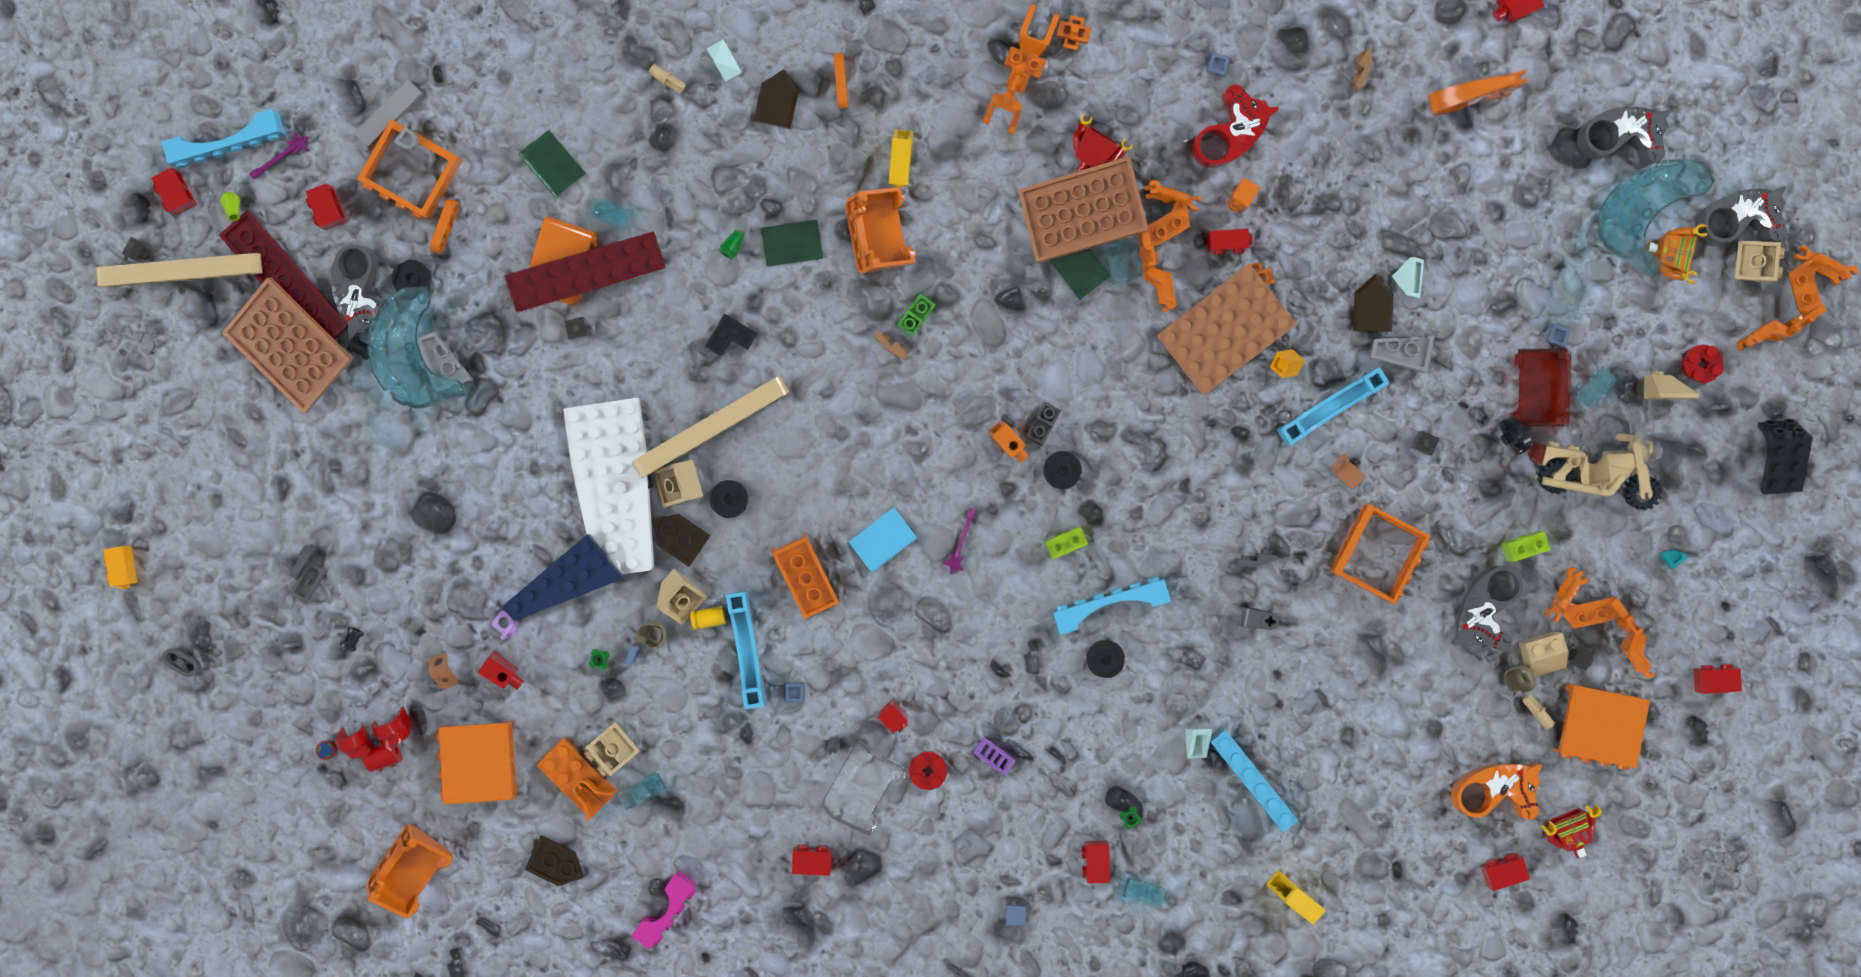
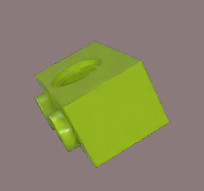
M1080 526L1044 541L1053 560L1088 545Z
M1534 531L1501 543L1506 561L1516 562L1551 550L1545 531Z

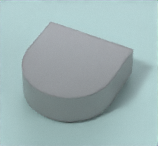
M405 126L394 142L403 149L411 151L418 146L419 138Z

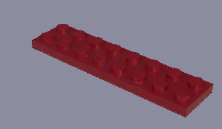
M246 210L239 220L234 221L219 234V237L235 255L261 254L263 273L253 274L261 284L267 278L275 280L334 340L348 329V325L342 320L335 307L249 210Z
M653 231L506 274L504 278L515 311L518 313L662 270L666 267L655 232Z

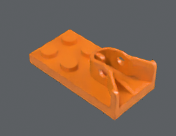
M806 532L803 533L801 538L782 547L771 548L772 555L804 619L839 604V600Z
M565 737L536 765L585 813L586 821H589L619 791Z

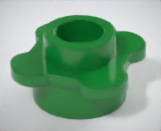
M598 649L592 650V656L589 661L590 667L605 670L608 667L607 659L610 657L609 652H600Z
M1133 806L1126 812L1119 814L1120 819L1125 823L1126 829H1131L1142 822V818L1136 812L1137 809Z

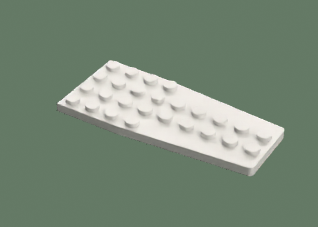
M632 398L564 408L571 467L586 533L594 538L622 574L652 570L654 568L648 476L641 479L632 464L633 460L647 453L640 399Z

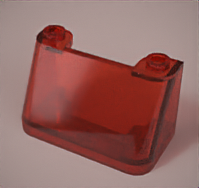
M1518 349V354H1515L1514 364L1518 365L1520 376L1519 407L1517 411H1513V416L1524 427L1569 428L1572 360L1569 349Z

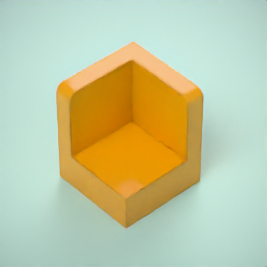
M1292 349L1278 351L1270 368L1281 378L1297 376L1305 359Z

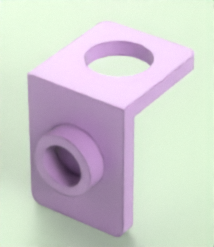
M502 610L491 623L494 628L503 634L500 637L502 640L509 637L512 638L518 631L516 627L520 624L518 620L513 621L505 610ZM502 617L509 619L510 624L507 628H502L499 625V620Z

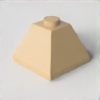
M1662 371L1652 372V375L1644 376V399L1685 400L1699 398L1697 392L1672 375H1664Z
M673 569L661 583L657 609L683 625L690 617L691 611H696L708 596L686 576Z

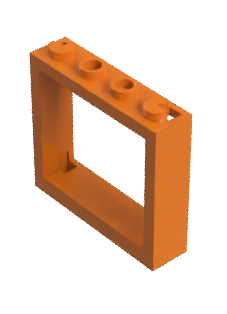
M391 119L357 179L363 182L361 186L372 192L373 189L379 191L378 196L387 201L390 198L395 200L397 207L403 210L409 208L413 211L412 215L420 220L423 217L430 220L463 160L415 133L419 138L420 145L449 162L422 209L370 180L395 133H400L405 127Z
M1364 504L1329 572L1389 603L1395 604L1403 596L1402 590L1405 584L1408 585L1411 581V573L1414 567L1416 568L1421 561L1420 555L1423 550L1425 551L1428 548L1430 535L1370 504ZM1372 514L1417 537L1388 595L1343 572Z

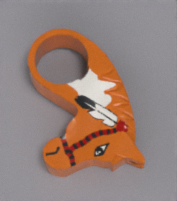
M1527 69L1506 75L1469 81L1428 95L1432 115L1454 112L1485 100L1495 101L1512 95L1514 90L1529 82V78L1521 79V76L1527 73Z
M1502 763L1486 765L1471 770L1453 785L1451 790L1452 804L1460 813L1479 818L1490 813L1506 797L1509 802L1514 804V812L1518 817L1532 820L1539 813L1536 790L1539 783H1541L1538 773L1543 765L1534 763L1524 766ZM1478 783L1481 787H1484L1483 804L1477 810L1467 811L1461 801L1462 792L1467 785Z

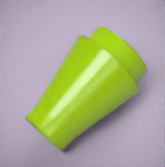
M234 192L222 194L220 203L228 220H239L240 198Z

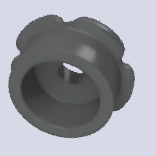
M829 738L824 749L829 752L828 755H831L832 752L836 754L841 744L838 742L839 738Z

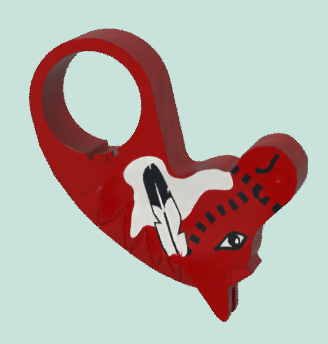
M1233 84L1222 93V101L1230 108L1229 117L1231 122L1203 129L1194 138L1192 143L1194 159L1200 165L1208 168L1223 166L1234 161L1254 145L1264 132L1269 117L1276 113L1279 108L1268 107L1265 100L1261 101L1252 98L1240 85ZM1204 134H1216L1226 142L1227 150L1222 159L1210 160L1202 154L1200 140Z

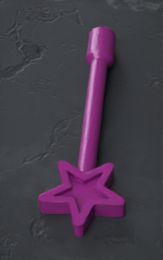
M294 132V140L287 142L288 145H291L289 148L260 168L251 171L249 175L256 179L264 170L293 150L294 154H298L301 149L309 151L305 145L309 137L304 136L300 138L298 133Z
M969 508L967 520L955 555L950 553V560L943 562V565L950 566V574L955 569L964 570L960 565L964 557L959 556L971 520L974 519L975 509Z

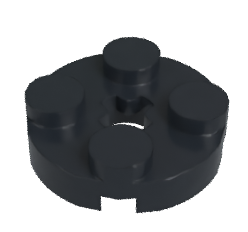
M409 259L401 264L399 263L394 268L391 280L400 295L411 299L421 298L431 287L432 273L425 264ZM415 274L416 281L410 284L407 278Z
M1510 416L1499 422L1503 434L1500 436L1502 442L1505 445H1509L1517 455H1521L1531 448V438L1528 433L1524 434L1522 429L1525 427L1516 417Z
M1066 451L1055 452L1045 461L1043 467L1044 478L1054 488L1069 489L1081 477V463L1072 453ZM1059 465L1068 468L1064 476L1061 473H1057V470L1060 469Z
M724 480L713 488L709 501L712 510L721 517L735 518L746 510L749 497L747 490L741 483L734 480ZM727 494H730L732 497L734 496L731 505L728 502H724Z
M1109 639L1099 640L1090 646L1086 654L1087 665L1094 675L1102 678H1112L1123 669L1125 654L1116 642ZM1103 654L1111 656L1108 664L1106 662L1101 663L1100 660Z

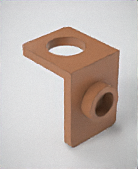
M1345 453L1331 466L1333 473L1352 490L1366 478L1349 461Z
M446 652L429 659V674L440 689H445L458 683L457 677L448 666V654ZM443 659L440 665L434 666L437 660Z

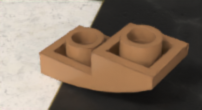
M1370 48L1364 53L1361 51L1355 59L1357 64L1354 69L1358 72L1351 80L1354 84L1350 89L1356 93L1364 85L1370 70L1372 49Z
M879 330L874 334L878 342L890 353L903 360L909 359L907 356L909 351L903 343L900 345L896 342L891 346L889 343L892 340L886 332L882 334Z

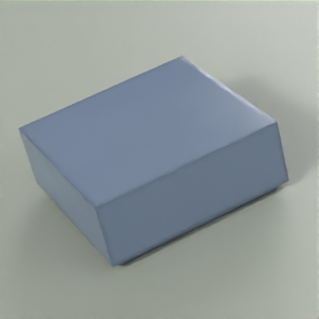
M1212 52L1206 73L1225 77L1230 57Z
M1552 323L1545 342L1565 348L1571 329Z
M630 645L625 664L632 666L636 663L641 648L640 645Z
M786 682L785 702H805V682Z
M1007 904L1006 925L1025 926L1026 905Z

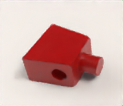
M1496 0L1499 8L1493 11V17L1498 22L1506 17L1509 23H1513L1536 13L1545 5L1542 0Z
M494 650L478 671L480 675L502 689L509 684L518 690L524 680L515 675L518 668Z

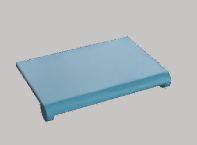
M893 507L849 541V543L873 573L914 542L917 536Z

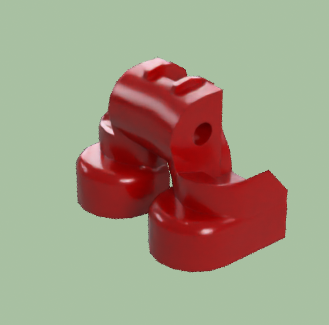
M402 706L396 717L390 722L378 726L377 722L373 721L371 729L375 737L381 740L380 743L373 744L365 725H362L355 734L349 737L344 727L337 733L334 740L341 752L345 753L350 759L362 756L369 772L377 770L381 772L385 767H395L397 763L403 760L397 744L409 736L411 724L404 706Z

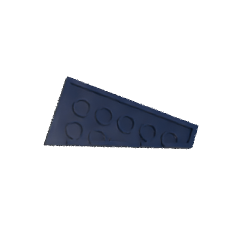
M587 534L502 607L512 620L516 621L625 579V577L594 538Z

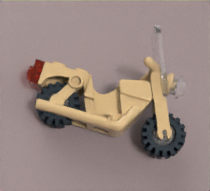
M1628 403L1627 411L1631 434L1618 433L1615 437L1618 441L1629 442L1628 451H1603L1602 458L1598 462L1588 463L1586 453L1580 451L1579 446L1568 444L1567 447H1562L1560 443L1548 441V444L1533 441V445L1528 450V457L1533 463L1542 464V466H1538L1540 470L1539 472L1536 471L1535 480L1539 482L1543 489L1552 494L1567 492L1566 489L1610 497L1615 494L1631 473V477L1628 478L1630 481H1625L1624 483L1626 488H1622V491L1625 492L1622 495L1630 506L1645 511L1647 508L1653 509L1654 504L1658 505L1659 502L1657 500L1662 499L1660 493H1663V490L1660 489L1662 487L1655 478L1649 476L1645 463H1650V460L1656 461L1660 458L1663 448L1659 442L1652 443V441H1648L1643 408L1638 404Z

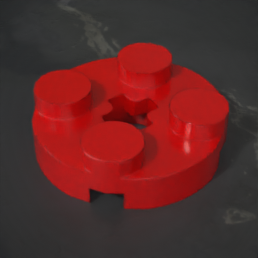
M1705 344L1694 346L1687 351L1688 353L1682 360V370L1685 376L1696 381V383L1711 382L1724 371L1722 355L1715 346ZM1701 359H1703L1707 363L1705 369L1703 367H1699Z
M923 751L912 759L909 766V776L912 783L918 788L933 790L939 788L945 781L947 765L938 753ZM927 765L931 766V769L934 770L929 775L922 771Z

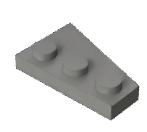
M436 332L417 338L436 393L473 381L470 374Z
M1435 336L1375 339L1372 342L1369 359L1425 374L1428 369Z

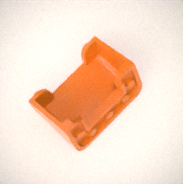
M901 187L859 191L847 198L845 202L856 265L860 274L915 263V251L910 246H905L898 213V209L904 203Z
M546 216L540 229L529 268L596 248L598 244L597 233ZM582 294L558 300V302L576 307V304L581 300Z
M407 824L370 875L366 884L368 901L409 919L412 913L415 914L420 906L418 896L437 869H444L452 863V852L416 826Z

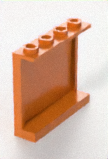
M1567 683L1566 691H1569L1570 695L1559 748H1554V751L1560 753V757L1568 759L1576 756L1579 757L1580 761L1591 763V760H1596L1600 765L1610 766V763L1617 764V768L1629 770V767L1637 768L1650 700Z
M512 721L456 726L443 725L439 727L436 738L440 743L438 760L441 761L439 779L442 780L440 797L443 799V804L513 800L517 797Z

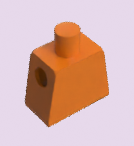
M1000 420L987 432L1009 457L1013 458L1015 456L1021 463L1029 456L1023 449L1026 446L1025 443L1004 421ZM1013 441V446L1009 447L1010 442Z

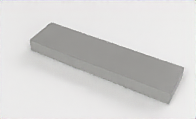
M408 79L354 134L370 148L382 136L389 121L392 119L397 122L424 94Z

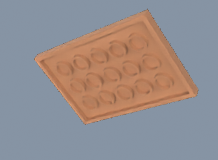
M1130 156L1018 190L1037 264L1149 231Z
M1248 263L1156 336L1204 396L1296 326L1297 323L1250 263Z
M267 278L222 332L303 414L308 413L353 360L272 278Z

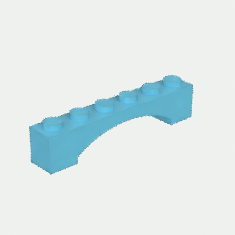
M273 109L253 114L254 119L241 131L215 142L192 143L180 136L162 141L167 163L176 168H185L189 163H202L206 161V158L222 157L229 151L239 152L243 150V147L259 146L261 142L266 140L276 141L280 139V136L285 135L280 114Z
M1380 367L1374 368L1276 430L1286 446L1292 445L1331 418L1390 383Z
M1159 576L1147 579L1148 583L1145 584L1136 582L1130 584V588L1122 590V587L1111 590V594L1105 596L1103 593L1093 595V599L1088 601L1085 598L1074 601L1075 605L1067 607V604L1057 606L1056 610L1052 612L1058 632L1062 635L1078 630L1079 623L1086 616L1111 603L1136 600L1148 602L1150 606L1155 607L1171 602L1165 580L1159 579Z
M748 591L726 594V600L739 660L744 709L762 707L766 704Z
M1221 727L1212 734L1210 743L1240 778L1278 828L1284 833L1294 825L1298 819L1228 732Z

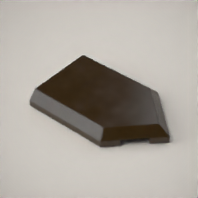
M785 69L761 83L753 119L754 122L791 129L799 91Z
M1376 274L1354 293L1353 331L1392 332L1394 294Z
M680 514L652 519L657 546L688 567L694 562L711 536Z
M543 835L540 836L524 870L557 886L584 878L576 851Z

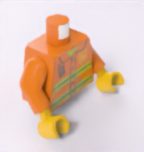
M1700 224L1696 228L1679 227L1668 231L1664 236L1657 239V243L1648 242L1645 247V253L1654 254L1652 263L1658 266V270L1666 278L1679 281L1685 279L1688 284L1693 285L1696 282L1695 280H1690L1689 277H1698L1696 271H1690L1697 237L1694 235L1698 234L1700 237H1706L1708 234H1700L1699 230L1708 227L1705 224Z

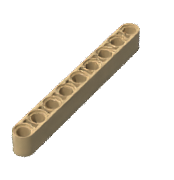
M259 253L95 267L97 287H116L263 273L261 254Z
M778 376L632 461V464L642 479L784 397L790 391L781 376Z

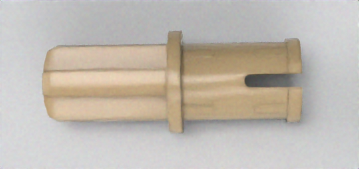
M656 64L652 65L649 75L661 81L663 86L667 85L678 93H682L685 90L686 84L672 76L671 72H666Z
M1531 694L1526 695L1522 699V702L1531 711L1532 717H1536L1545 730L1554 726L1555 721L1545 711L1546 708L1541 706Z

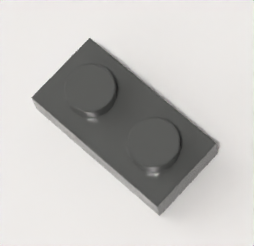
M309 561L289 594L303 603H308L328 570L314 561Z

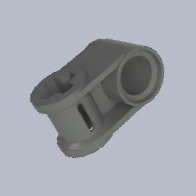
M1250 607L1242 608L1241 627L1265 630L1277 628L1279 619L1273 612ZM1270 616L1273 619V622H1270L1268 625V623L1265 622V619H1269Z

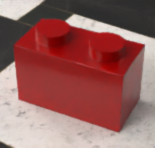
M171 167L151 178L154 183L153 189L162 198V206L167 212L178 215L197 205L179 170Z
M325 183L305 191L307 195L306 203L314 213L312 218L317 227L319 226V228L327 230L347 222L332 185Z
M1724 663L1720 664V667L1701 665V668L1693 669L1695 692L1702 694L1742 692L1741 668L1733 667V664Z
M893 699L878 713V718L893 734L896 731L900 733L908 725V714Z
M1084 841L1085 847H1081L1082 859H1085V866H1082V878H1086L1087 884L1110 883L1108 841Z
M799 844L797 847H794L792 874L830 876L832 849H829L826 845L809 848V845Z
M1516 853L1505 854L1504 858L1498 860L1496 858L1489 859L1485 864L1481 865L1487 887L1492 891L1530 880L1524 858Z

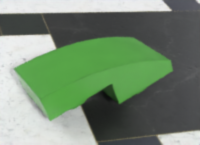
M920 293L897 326L913 337L934 309L936 303Z

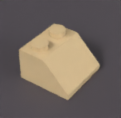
M693 460L675 463L653 472L663 508L703 497Z
M1552 631L1518 642L1524 664L1534 672L1535 677L1567 668L1568 649L1562 632Z

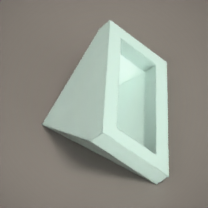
M724 40L707 48L726 83L742 74Z
M1410 257L1392 278L1407 296L1420 298L1424 260L1416 257Z
M1185 729L1188 759L1207 758L1212 730Z

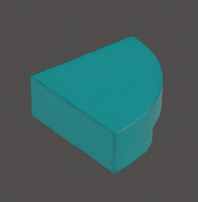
M1666 550L1659 553L1670 569L1676 568L1689 558L1686 554L1676 550Z

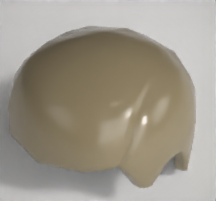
M647 621L641 624L635 633L637 643L643 644L645 649H658L663 646L667 639L666 629L658 621Z
M1525 665L1513 666L1504 674L1505 684L1512 692L1526 694L1536 686L1534 672Z

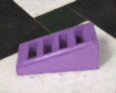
M983 737L973 752L1004 776H1006L1016 761L1013 756L985 737ZM986 744L989 745L984 754L980 753ZM992 749L996 750V751L994 752V754L991 756V758L989 759L987 756L989 755V753L991 752V750H992ZM1000 753L1002 756L1000 757L998 762H993ZM1005 758L1008 759L1007 763L1002 768L1000 765L1005 760Z

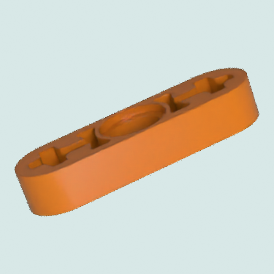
M841 52L834 53L838 107L839 109L848 108L844 53Z
M447 199L430 243V251L438 254L444 251L460 204L458 201Z

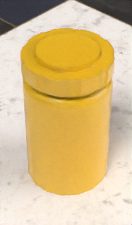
M723 605L697 610L696 612L691 611L690 613L691 625L694 630L727 624Z

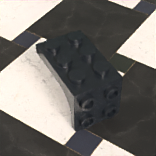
M1794 419L1759 422L1757 428L1763 433L1767 443V458L1761 492L1763 494L1802 492L1813 436Z

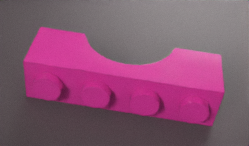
M678 870L664 889L669 897L668 911L658 917L645 916L631 937L649 950L653 944L657 947L663 938L661 935L663 930L666 929L668 931L674 923V920H672L675 914L679 915L685 907L683 902L686 898L690 900L696 892L694 887L697 882Z

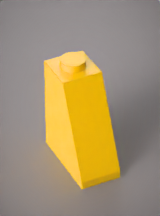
M898 129L894 131L889 184H893L894 187L902 188L904 185L908 186L914 131Z
M1279 870L1266 883L1288 906L1313 925L1326 911L1317 901Z

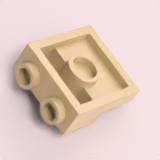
M1738 241L1734 280L1776 283L1777 279H1781L1783 267H1779V260L1784 258L1785 248H1781V242Z
M616 722L584 748L586 750L584 755L590 762L595 761L598 767L596 769L603 777L606 775L608 777L612 776L640 752Z

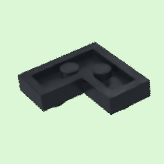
M724 314L705 347L720 356H723L731 341L749 350L758 333Z

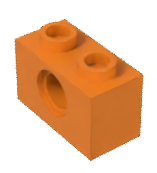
M1244 177L1236 185L1226 202L1229 205L1228 208L1235 213H1243L1250 206L1261 187Z

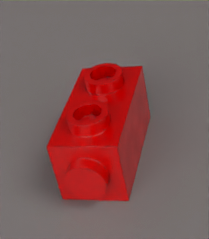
M1249 228L1209 231L1207 233L1208 253L1214 252V255H1225V252L1233 251V254H1243L1244 250L1249 249L1250 245H1252V234L1249 233Z

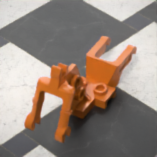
M1032 3L1019 33V49L1011 46L1004 62V66L1012 69L1005 86L1008 88L1007 92L1002 95L996 93L992 96L982 122L989 125L995 106L1012 112L1013 118L1008 133L1014 135L1018 126L1022 104L1016 101L1014 94L1015 92L1024 93L1030 77L1040 79L1047 61L1040 58V56L1048 49L1061 16L1057 13L1054 14L1043 40L1027 35V30L1037 8V5Z
M1152 180L1143 188V191H1149V194L1145 195L1144 199L1154 198L1163 201V203L1167 202L1173 204V208L1170 213L1149 224L1148 232L1138 234L1140 247L1138 254L1141 256L1142 267L1140 268L1143 271V279L1156 288L1158 303L1166 306L1161 309V312H1167L1176 306L1172 274L1154 268L1156 262H1158L1157 251H1154V246L1162 244L1189 228L1188 208L1194 212L1198 211L1199 208L1194 207L1192 201L1200 202L1202 198L1188 196L1187 193L1175 190L1172 187L1162 186L1158 181Z
M1805 245L1799 246L1798 249L1803 251L1804 256L1795 254L1793 258L1797 261H1803V263L1790 271L1788 277L1800 315L1792 318L1785 324L1773 320L1762 325L1744 339L1739 340L1736 348L1739 351H1743V344L1749 348L1765 339L1779 342L1799 332L1804 326L1813 322L1827 311L1820 299L1814 278L1815 272L1830 278L1833 285L1840 284L1839 279L1841 281L1852 278L1851 274H1858V268L1855 266L1847 267L1838 262L1837 259H1832L1822 253L1816 254Z
M1575 567L1568 568L1566 571L1567 577L1563 584L1559 586V590L1552 600L1553 604L1545 611L1544 616L1549 617L1552 612H1555L1556 616L1553 618V621L1557 623L1562 613L1573 629L1608 622L1617 618L1615 621L1618 626L1627 632L1620 648L1637 672L1642 673L1647 678L1654 677V672L1648 673L1652 666L1643 654L1647 638L1643 630L1633 620V616L1627 612L1619 599L1613 595L1609 598L1578 605L1571 603L1581 585L1586 584L1589 579L1586 577L1580 579L1584 574L1583 571L1575 572Z

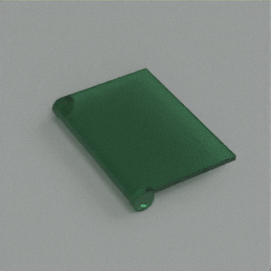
M550 130L546 131L518 154L555 198H558L564 190L586 174Z
M817 219L761 228L767 267L823 259Z
M1091 249L1050 260L1079 300L1111 277Z

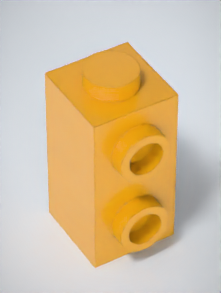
M131 545L103 549V561L107 567L106 579L110 587L118 586V590L131 588L130 584L138 583Z

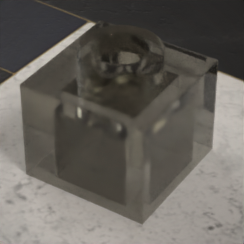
M131 237L122 254L134 261L145 263L151 256L153 246L140 239Z
M585 317L564 321L569 340L574 341L590 337ZM574 325L579 326V329L576 332L573 331Z
M1418 431L1410 449L1426 456H1432L1440 438L1424 431ZM1425 440L1429 441L1428 447L1424 445Z
M1573 645L1568 655L1567 663L1587 671V668L1593 663L1594 653Z

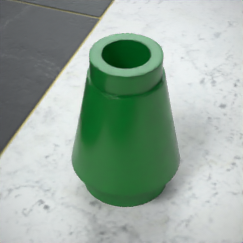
M735 230L720 245L721 249L719 252L732 260L733 257L737 256L745 235Z

